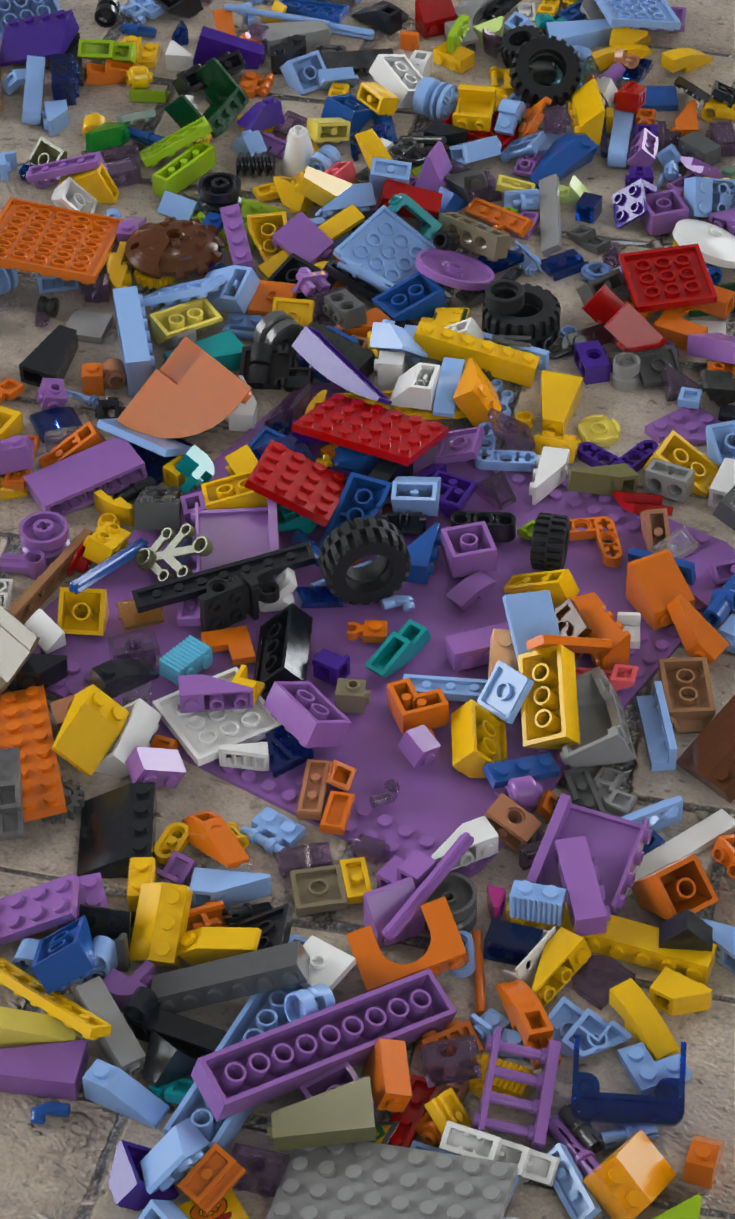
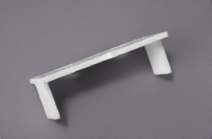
M555 926L550 931L540 930L543 937L542 940L515 968L516 973L503 970L507 982L522 979L529 987L533 985L544 945L557 932ZM530 960L531 965L529 969H526V964Z

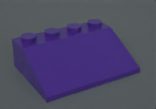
M59 10L52 14L43 13L40 16H27L24 19L18 20L15 18L10 20L3 30L0 67L27 62V55L45 57V59L63 56L80 29L73 11Z

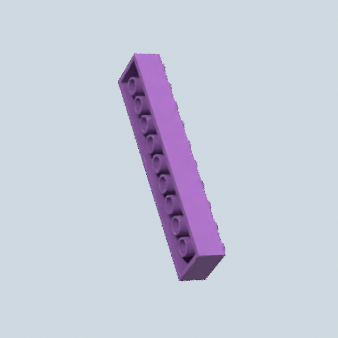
M430 968L202 1056L197 1059L191 1077L216 1121H220L299 1089L300 1085L347 1060L351 1067L366 1062L379 1038L405 1041V1044L408 1045L422 1039V1035L432 1030H436V1032L445 1030V1026L452 1022L457 1011Z

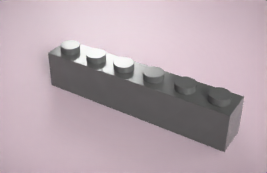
M300 940L153 975L151 990L157 995L160 1009L172 1013L183 1012L308 982L310 957Z

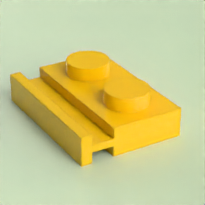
M452 1087L424 1104L442 1136L447 1121L471 1128L472 1120Z

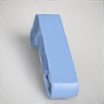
M96 936L92 941L97 958L93 968L94 971L86 978L80 979L78 977L70 983L83 984L98 976L103 979L113 968L116 969L118 959L115 942L107 936ZM32 938L23 939L12 960V964L30 975H35L31 966L40 940Z

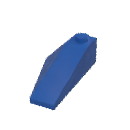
M565 134L553 142L528 180L531 183H535L537 189H539V180L555 173L558 175L559 181L591 162L598 149V145L586 134Z
M351 472L318 548H321L327 536H331V531L336 527L340 528L342 523L346 521L348 523L352 522L354 518L359 517L361 519L374 517L385 504L391 491L392 483Z

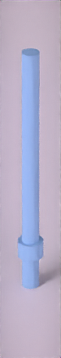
M225 3L224 10L238 12L239 15L250 14L291 22L323 20L247 7L245 4L234 5ZM323 20L328 27L330 25V21Z

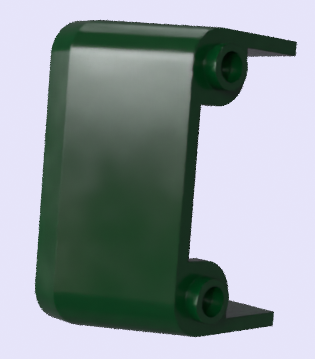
M213 58L195 72L207 85L204 90V97L210 106L203 115L184 94L180 95L163 109L180 128L205 116L213 130L210 132L212 138H217L223 134L248 104V96L217 59Z

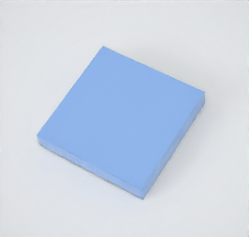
M498 660L477 703L505 722L513 724L535 681L505 662Z

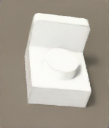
M618 612L617 622L620 621L623 625L622 631H628L631 634L630 649H640L641 613Z

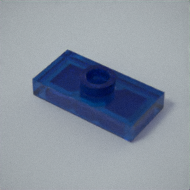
M327 586L296 587L293 592L300 609L343 607L345 603L339 600L338 597L333 596Z

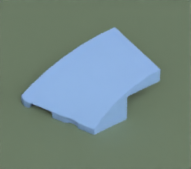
M564 996L548 1014L554 1028L552 1037L554 1040L561 1041L560 1054L568 1057L584 1059L628 1041L632 1037L630 1032L614 1020L607 1023L589 1008L584 1012Z

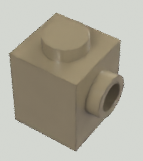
M338 678L335 691V706L344 713L364 714L366 704H370L371 690H367V680Z

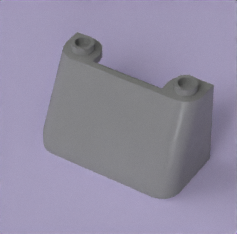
M598 666L577 676L580 745L570 747L568 744L562 746L563 751L560 752L563 763L566 766L570 765L571 768L627 763L636 759V753L620 698L601 667Z

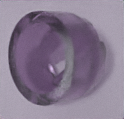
M36 311L35 327H45L48 325L50 317L46 312Z

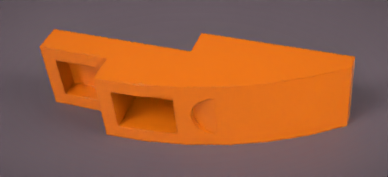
M522 979L496 984V989L513 1031L518 1030L524 1046L538 1050L546 1048L550 1040H554L552 1037L554 1028L533 990ZM559 1055L558 1065H560V1062H561V1056H560V1055ZM530 1059L534 1070L542 1069L543 1065L539 1064V1061Z

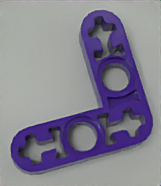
M644 440L621 457H618L594 443L583 442L578 446L577 457L580 461L591 467L626 463L638 472L645 466L657 449L658 444L652 440ZM631 459H637V460H640V461H636V462H635V461H630V460H631ZM600 460H607V461H609V462L604 463V462H599V461H600Z

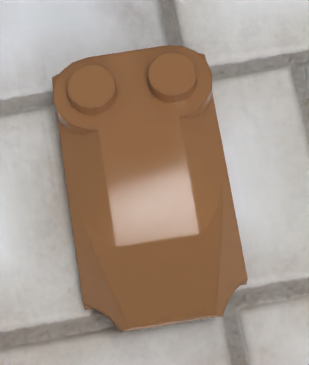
M707 658L659 659V681L662 682L672 724L679 734L701 733L710 723L716 712Z

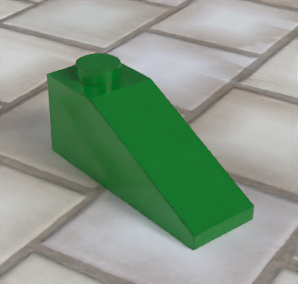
M106 122L86 133V153L113 148L127 143L130 138L128 123Z

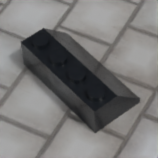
M293 603L260 627L253 680L265 683V689L262 694H269L274 681H306L313 618Z

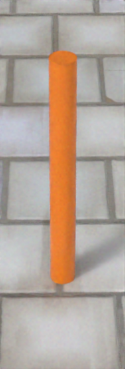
M475 929L472 931L476 958V969L474 971L476 1015L480 1017L486 1012L482 931Z

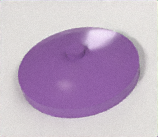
M424 249L417 253L414 262L416 269L429 279L462 290H485L495 277L493 270L483 262L451 250Z

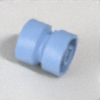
M324 145L307 160L306 167L325 172L334 163L341 161V155L334 146Z
M318 984L306 989L290 992L284 999V1010L289 1022L336 1005L332 991L325 984Z

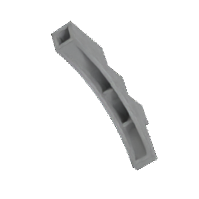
M459 0V7L454 8L456 20L462 14L470 16V21L466 24L470 26V31L465 35V38L461 39L460 46L472 51L474 50L475 55H479V38L475 34L473 26L478 25L483 20V12L496 0ZM456 20L445 22L446 40Z

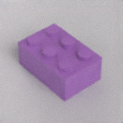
M274 681L263 705L271 713L270 715L278 720L285 730L299 741L301 746L309 749L312 747H341L352 724L310 681Z

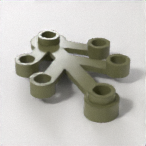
M185 523L181 526L178 534L170 527L164 528L160 537L150 548H141L136 553L135 560L138 567L143 570L151 569L158 576L160 582H165L173 579V573L163 569L157 563L158 561L165 560L177 572L178 577L190 575L192 570L186 565H182L176 558L193 554L208 556L213 551V544L206 537L199 536L192 545L179 547L185 538H192L196 532L192 525ZM166 542L169 543L163 551H159Z

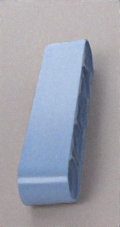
M27 55L22 124L40 126L45 57Z
M615 110L607 167H627L626 162L631 131L633 129L634 112Z

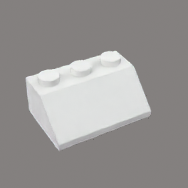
M378 54L369 69V73L374 81L399 98L397 108L413 107L414 93L423 76L405 54Z
M141 698L123 706L129 711L127 720L121 733L95 772L124 778L129 775L125 761L136 746L150 747V739L159 728L158 722L162 714Z

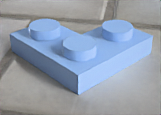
M643 1042L618 1049L617 1051L619 1061L641 1097L691 1080V1072L679 1053L654 1061Z

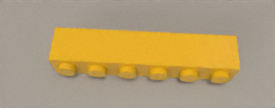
M420 321L414 334V340L427 352L429 358L442 362L444 357L465 359L466 366L468 359L472 357L480 369H485V372L489 370L492 377L529 388L533 384L540 356L473 337L469 334L453 331L449 328L436 326L429 322Z

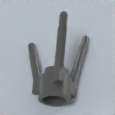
M493 334L491 341L504 346L531 347V343L511 340H531L532 337Z

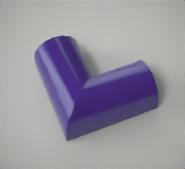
M437 470L432 476L441 477L440 494L443 497L439 501V509L448 518H451L454 512L462 511L478 485V482L441 470Z

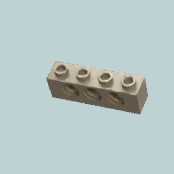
M455 212L439 214L438 221L442 224V227L438 232L449 231L457 233L460 237L459 249L471 250L472 254L485 256L488 261L492 262L507 258L510 234Z

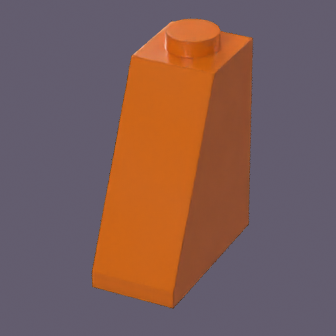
M379 1038L362 1069L363 1077L370 1076L372 1097L378 1110L404 1112L412 1098L405 1041Z

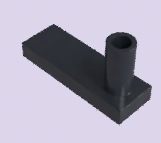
M332 260L323 268L329 274L326 280L331 286L326 294L320 295L322 297L330 293L336 281L371 303L372 298L381 294L380 291L358 277L354 278L352 274L338 268L337 263Z

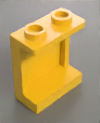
M459 84L456 110L452 115L453 126L468 130L490 132L496 105V87Z

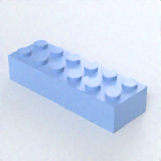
M137 286L112 289L117 333L129 396H135L154 372V368H156L143 295L138 294Z

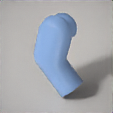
M395 595L380 600L383 611L403 606V610L406 612L415 609L413 602L415 600L410 595Z

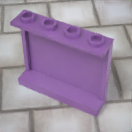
M267 499L268 507L199 510L198 502H195V511L191 512V525L196 527L195 535L192 537V544L197 537L204 536L212 542L213 551L208 556L193 554L192 563H197V568L192 569V572L197 573L279 550L277 503Z
M561 793L526 880L531 883L554 885L562 888L554 857L555 840L585 836L588 846L592 845L593 866L597 865L599 869L600 880L598 884L604 887V906L608 905L610 914L617 916L618 911L623 910L625 907L627 888H632L636 876L634 873L636 865L640 866L642 863L644 844H649L653 830L649 827V818H645L643 824L572 804L571 796Z

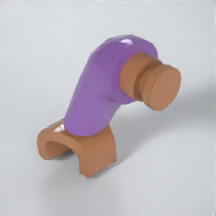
M616 49L614 64L602 75L586 74L583 84L585 85L591 79H596L597 81L603 76L611 78L615 84L626 69H634L638 66L640 58L636 54L626 57L627 50Z

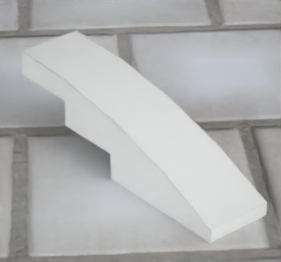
M447 1121L439 1145L440 1149L461 1156L515 1163L518 1166V1176L551 1187L560 1162L558 1157L451 1121Z

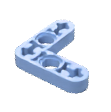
M483 422L478 425L483 426L485 432H488V436H484L481 445H490L489 447L481 446L477 459H474V464L478 469L531 472L536 468V453L519 450H496V425L491 422ZM503 459H509V460H511V461L505 462V461H501V460H503Z

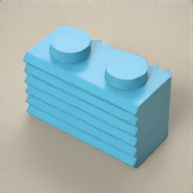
M189 635L182 643L180 642L179 645L173 647L169 653L167 652L162 658L160 657V675L179 686L178 676L196 675L201 670L211 666L213 662L212 647Z

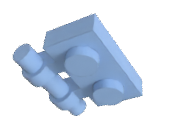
M129 0V5L123 4L120 6V11L125 16L131 17L134 22L141 24L146 23L145 17L155 19L165 14L164 9L153 0Z
M268 806L251 820L252 829L244 825L240 831L241 834L247 836L252 844L258 843L268 853H275L279 856L284 855L285 847L292 849L306 835V827Z

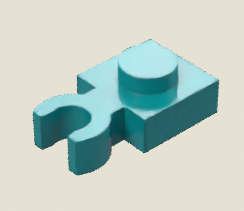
M181 1078L159 1087L150 1085L149 1091L158 1098L164 1097L165 1102L179 1105L193 1085L194 1080Z

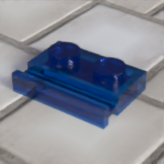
M570 249L542 259L540 267L547 275L552 276L554 281H558L580 273L581 268L589 262H585L579 253L574 249Z

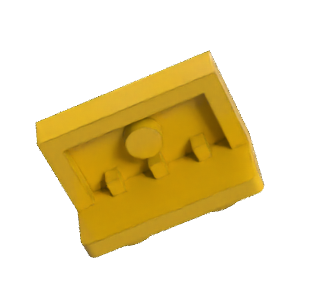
M543 430L542 433L540 432L534 436L532 452L541 455L543 446L569 449V464H573L576 451L582 440L576 439V435L564 434L563 436H557L554 431Z

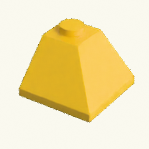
M622 26V28L612 29L609 47L621 44L646 45L651 43L652 38L649 31Z
M274 176L273 181L281 202L289 208L288 211L294 214L299 212L307 213L315 204V202L294 190L297 183L294 181V178Z

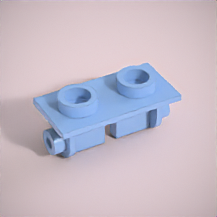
M515 240L517 247L509 250V258L515 264H521L526 275H534L537 270L542 274L543 271L540 267L542 262L536 254L532 255L526 244L521 245Z

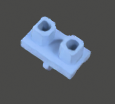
M539 189L504 191V207H511L518 211L540 209Z

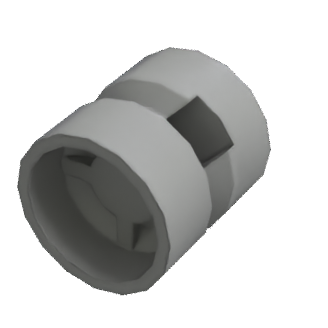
M621 352L614 356L612 385L616 390L630 392L639 387L641 360L638 355L632 352Z

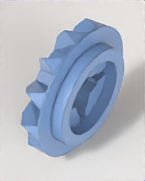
M591 262L581 268V276H583V280L591 282L612 272L613 269L606 263Z

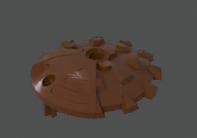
M166 217L165 221L157 224L146 223L130 235L125 247L126 258L131 265L132 272L136 270L144 276L160 280L162 276H175V280L186 279L188 274L197 272L201 275L209 271L207 266L212 262L219 263L223 254L218 252V249L225 248L224 238L215 235L218 233V229L214 225L205 226L200 224L201 222L197 218L191 217L188 221L176 220L175 217Z

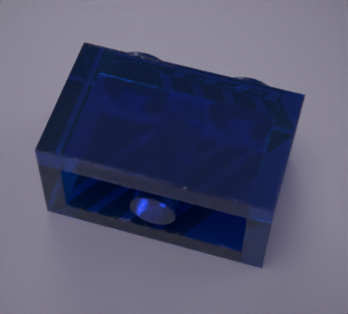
M492 918L484 939V959L518 966L542 940L543 929ZM530 960L526 964L527 969H529L531 965Z

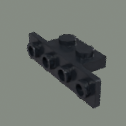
M393 49L321 53V58L326 69L353 67L354 73L355 69L369 72L378 54H393Z
M735 79L731 87L715 80L711 95L718 102H728L729 108L735 104Z

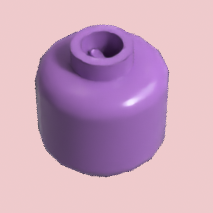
M532 776L512 778L508 781V785L504 786V794L512 798L523 809L536 807L539 797L543 796L540 782L536 783Z

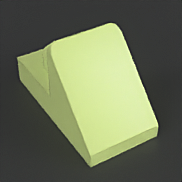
M572 176L569 187L559 185L560 203L582 207L588 206L592 193L576 176Z

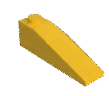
M286 211L247 215L249 235L265 262L283 250L281 247L277 250L272 245V235L287 223Z

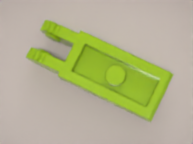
M462 14L455 21L447 35V52L454 53L456 48L460 46L461 39L465 38V35L469 33L470 26L466 25L470 21L469 15Z

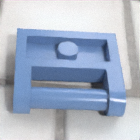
M544 131L510 142L501 152L502 162L507 163L513 158L538 153V148L542 146L541 143L547 138Z
M229 313L222 332L231 330L237 338L253 340L256 325L264 316Z

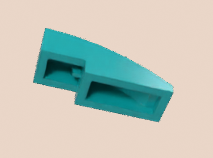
M409 618L398 633L393 631L365 664V668L382 678L395 673L412 660L432 639L428 628Z

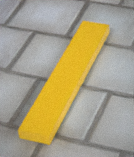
M351 204L318 226V228L332 241H335L365 221V216L354 204ZM284 250L280 251L260 264L258 271L268 279L289 255Z

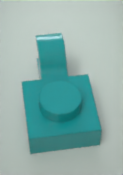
M539 13L534 18L538 28L546 30V22L567 21L563 17L554 20L549 14L543 15Z

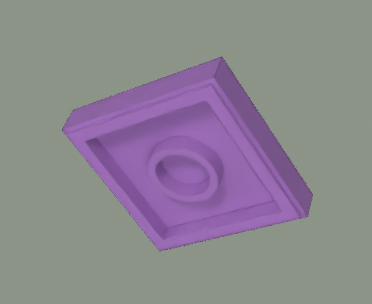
M478 426L449 431L448 435L439 443L434 458L435 463L447 464L477 459L485 435L484 427Z

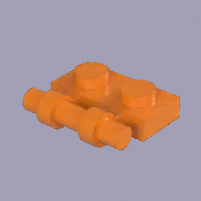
M244 72L238 85L247 94L248 98L254 99L255 95L265 98L274 83V74L268 73L265 77H262V73Z

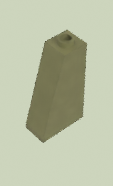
M370 1076L360 1078L271 1112L272 1124H266L268 1141H273L275 1151L377 1140Z

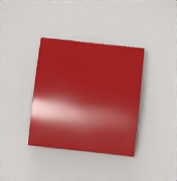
M613 491V496L617 503L630 513L640 514L644 510L667 508L668 516H672L673 507L662 505L663 495Z

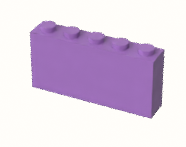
M116 436L24 476L29 495L41 512L50 511L65 516L94 503L95 491L102 489L107 495H113L130 487L131 483L136 484L148 476L144 461L131 444Z

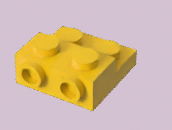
M133 35L124 36L123 40H119V42L134 43L137 46L136 64L146 66L148 69L156 68L160 54V44L152 42L142 43V37Z

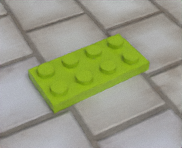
M205 116L141 150L139 154L146 168L148 166L154 167L160 163L161 159L174 156L177 150L192 146L193 142L197 139L207 138L213 130Z

